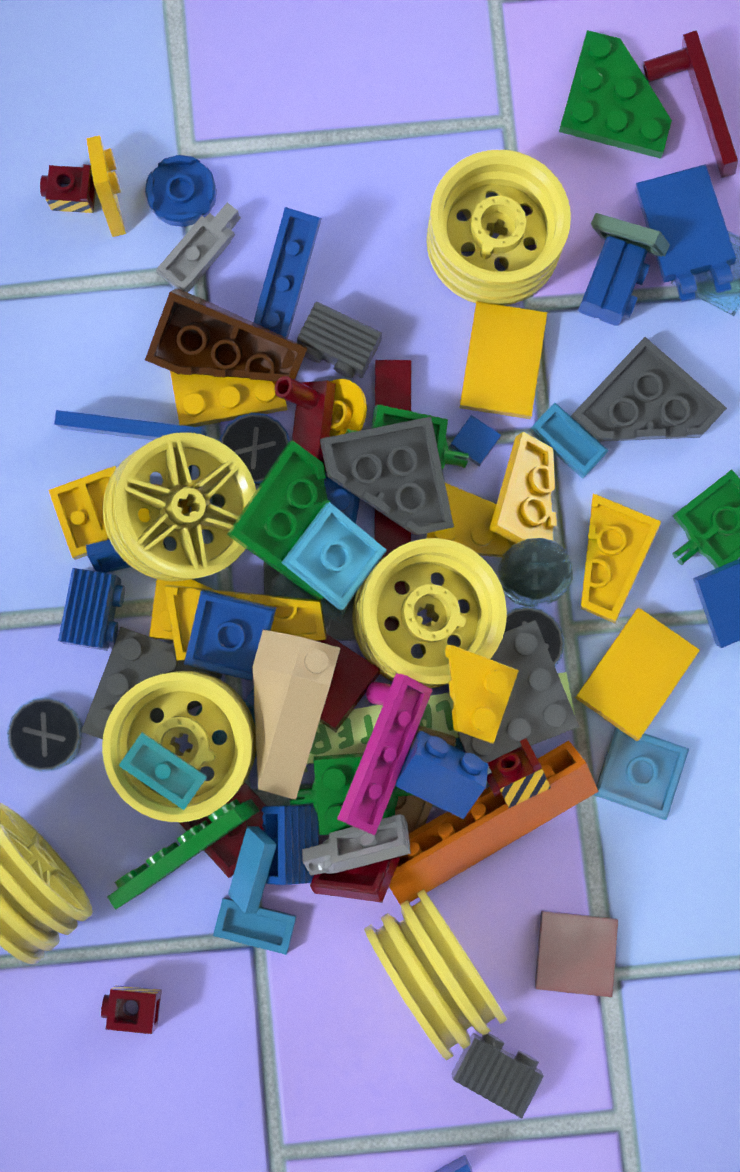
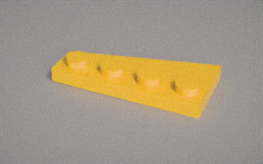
M175 585L164 586L177 661L185 660L201 590L276 607L271 631L304 637L314 641L325 640L327 637L321 600Z

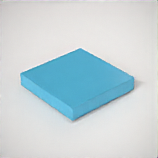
M329 502L320 510L281 563L336 608L343 610L387 549Z

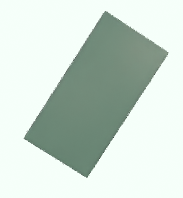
M595 213L591 222L592 228L604 240H606L607 236H612L625 241L626 244L639 246L646 249L648 253L661 257L666 255L670 246L662 233L654 229Z

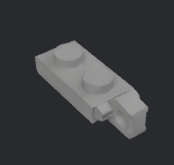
M227 202L215 217L211 213L205 218L201 216L156 270L158 275L174 288L188 293L231 243L235 236V232L232 229L241 219L239 211Z
M399 814L381 819L375 835L355 827L329 833V839L323 841V844L302 849L303 864L310 875L331 874L411 854L408 823L404 815Z

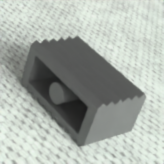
M316 301L298 334L297 343L307 347L304 356L307 359L316 363L325 360L327 363L334 365L333 369L344 377L353 378L356 375L359 378H363L382 341V332Z
M472 1033L470 1036L471 1045L463 1049L451 1073L452 1079L522 1119L544 1077L542 1071L536 1068L539 1061L518 1050L516 1056L502 1049L505 1043L490 1033L482 1035V1037Z

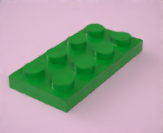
M238 799L225 804L208 816L212 822L210 825L205 820L199 825L192 827L177 838L180 846L175 841L145 860L146 863L115 881L114 883L118 889L108 895L107 898L114 909H118L259 812V809L252 799L240 804Z

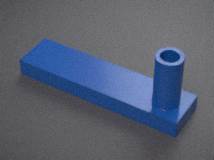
M288 207L284 208L253 321L286 338L290 334L322 220L320 217Z
M56 410L54 425L65 430L154 440L173 433H196L205 436L207 434L206 431L198 427ZM191 465V466L188 467L189 473H190V477H191L192 466H193V465Z

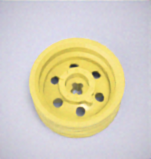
M511 150L478 152L452 166L436 187L427 228L426 244L428 257L438 278L453 293L473 303L478 301L504 306L520 302L534 295L552 276L569 235L571 212L569 200L562 184L544 164L526 154ZM489 192H494L499 195L486 198V194ZM521 206L529 207L532 214L525 216ZM462 211L467 221L458 220L457 214ZM494 233L499 234L497 239L492 237ZM536 245V249L530 251L525 246ZM475 251L473 255L468 257L463 256L461 253ZM500 258L499 262L506 270L498 271L494 265L495 260Z
M196 433L165 435L154 439L133 452L119 464L112 474L106 487L103 501L105 529L111 544L120 557L132 568L146 576L164 581H184L209 576L231 565L245 551L246 548L227 536V533L256 492V486L251 473L241 458L220 441ZM191 465L199 469V476L195 480H191L188 467ZM153 472L161 474L163 481L160 486L150 483V475ZM214 494H219L224 498V505L221 508L210 503V499ZM187 499L188 503L186 506L191 507V512L181 514L183 508L178 507V502ZM141 508L149 510L150 520L148 522H142L139 519L138 512ZM206 529L212 533L213 540L209 544L204 543L202 530ZM166 537H172L176 541V548L173 551H168L164 547L163 541Z
M439 538L415 540L389 553L373 568L357 590L352 611L354 636L365 659L380 668V674L392 682L395 674L398 673L407 675L429 688L440 687L449 684L448 681H451L449 657H446L445 654L449 636L459 638V648L491 659L502 641L507 619L504 591L491 566L472 549L455 541ZM433 573L442 575L444 582L441 586L431 582V575ZM396 582H405L406 594L401 595L395 591L394 586ZM459 600H465L468 603L469 610L467 613L460 612ZM424 609L427 610L426 616L432 618L426 624H422L423 618L417 615V613ZM388 617L398 620L399 626L395 631H389L385 628L384 622ZM415 644H420L423 657L420 659L414 658L411 654V648Z
M176 671L153 676L138 683L126 692L110 713L103 734V762L108 778L116 792L136 811L150 818L166 822L197 820L212 814L224 806L237 793L249 776L256 756L254 720L241 696L227 683L214 676L196 671ZM191 701L201 703L202 711L199 715L193 716L189 714L188 705ZM154 708H160L164 712V718L159 723L153 722L150 718V713ZM217 730H222L227 734V740L222 745L215 744L212 740V735ZM142 732L200 771L202 767L206 766L213 769L214 777L209 781L203 782L185 810L118 766ZM184 734H187L188 742L193 747L192 749H186L183 753L179 751L180 744L175 742V739H179Z
M0 803V946L20 961L27 964H36L44 957L45 951H51L59 944V933L64 935L72 933L78 926L77 920L85 921L92 915L93 910L83 887L52 846L23 817L8 806Z
M423 889L417 893L421 901L413 906L408 900L401 904V913L404 918L402 921L399 922L395 917L387 913L381 917L382 927L376 930L370 924L364 928V931L400 996L435 1048L447 1061L454 1056L451 1048L457 1043L463 1049L471 1045L470 1035L467 1030L471 1026L480 1034L486 1035L491 1031L487 1023L496 1018L502 1024L507 1021V1018L438 909Z

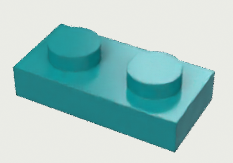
M143 732L118 765L183 810H185L207 778L205 774Z

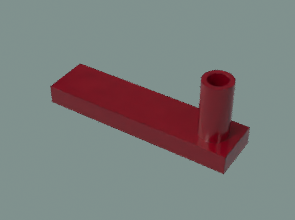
M695 30L683 34L682 49L643 61V68L648 83L688 70L721 178L736 174L738 158L698 32Z
M282 376L277 380L274 390L279 398L296 404L292 440L323 462L324 471L326 472L320 439L330 437L336 384L328 380L299 382L288 376Z

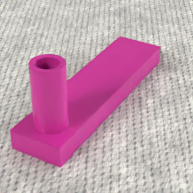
M398 673L395 674L392 684L375 681L368 686L366 691L368 701L383 707L337 820L366 833L376 834L433 691L431 688L407 675Z

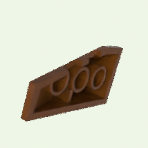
M176 288L169 292L145 361L182 375H210L223 378L238 377L265 381H277L282 376H288L295 380L307 347L207 300Z

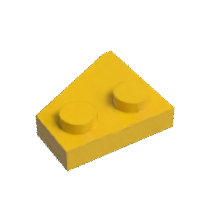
M100 135L86 138L94 186L112 237L124 235L126 231L117 194L121 193L117 174L113 171L117 170L112 149L104 148Z
M116 466L48 490L69 551L74 560L87 556L86 545L109 540L103 519V501L106 487L116 470Z
M447 644L445 654L446 657H449L451 681H448L450 697L454 702L452 710L453 728L455 731L494 744L519 670Z

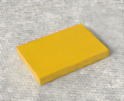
M476 301L460 409L531 419L548 312Z
M638 607L575 698L632 739L638 741L700 649Z

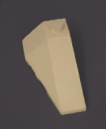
M268 630L262 631L252 667L258 790L296 800L340 652L339 647L304 637Z

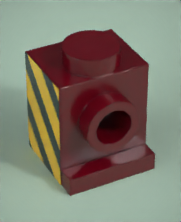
M83 164V167L49 165L48 175H42L40 178V194L42 197H45L52 211L94 213L96 189L93 182L91 165ZM61 184H69L66 187H61Z
M527 738L520 741L521 747L488 762L491 773L487 774V782L495 797L500 794L503 795L509 808L551 788Z
M119 985L112 987L110 994L104 995L101 1007V1018H106L105 1030L153 1034L158 1028L162 989ZM133 1000L138 1004L137 1013L131 1014L127 1011V1001Z

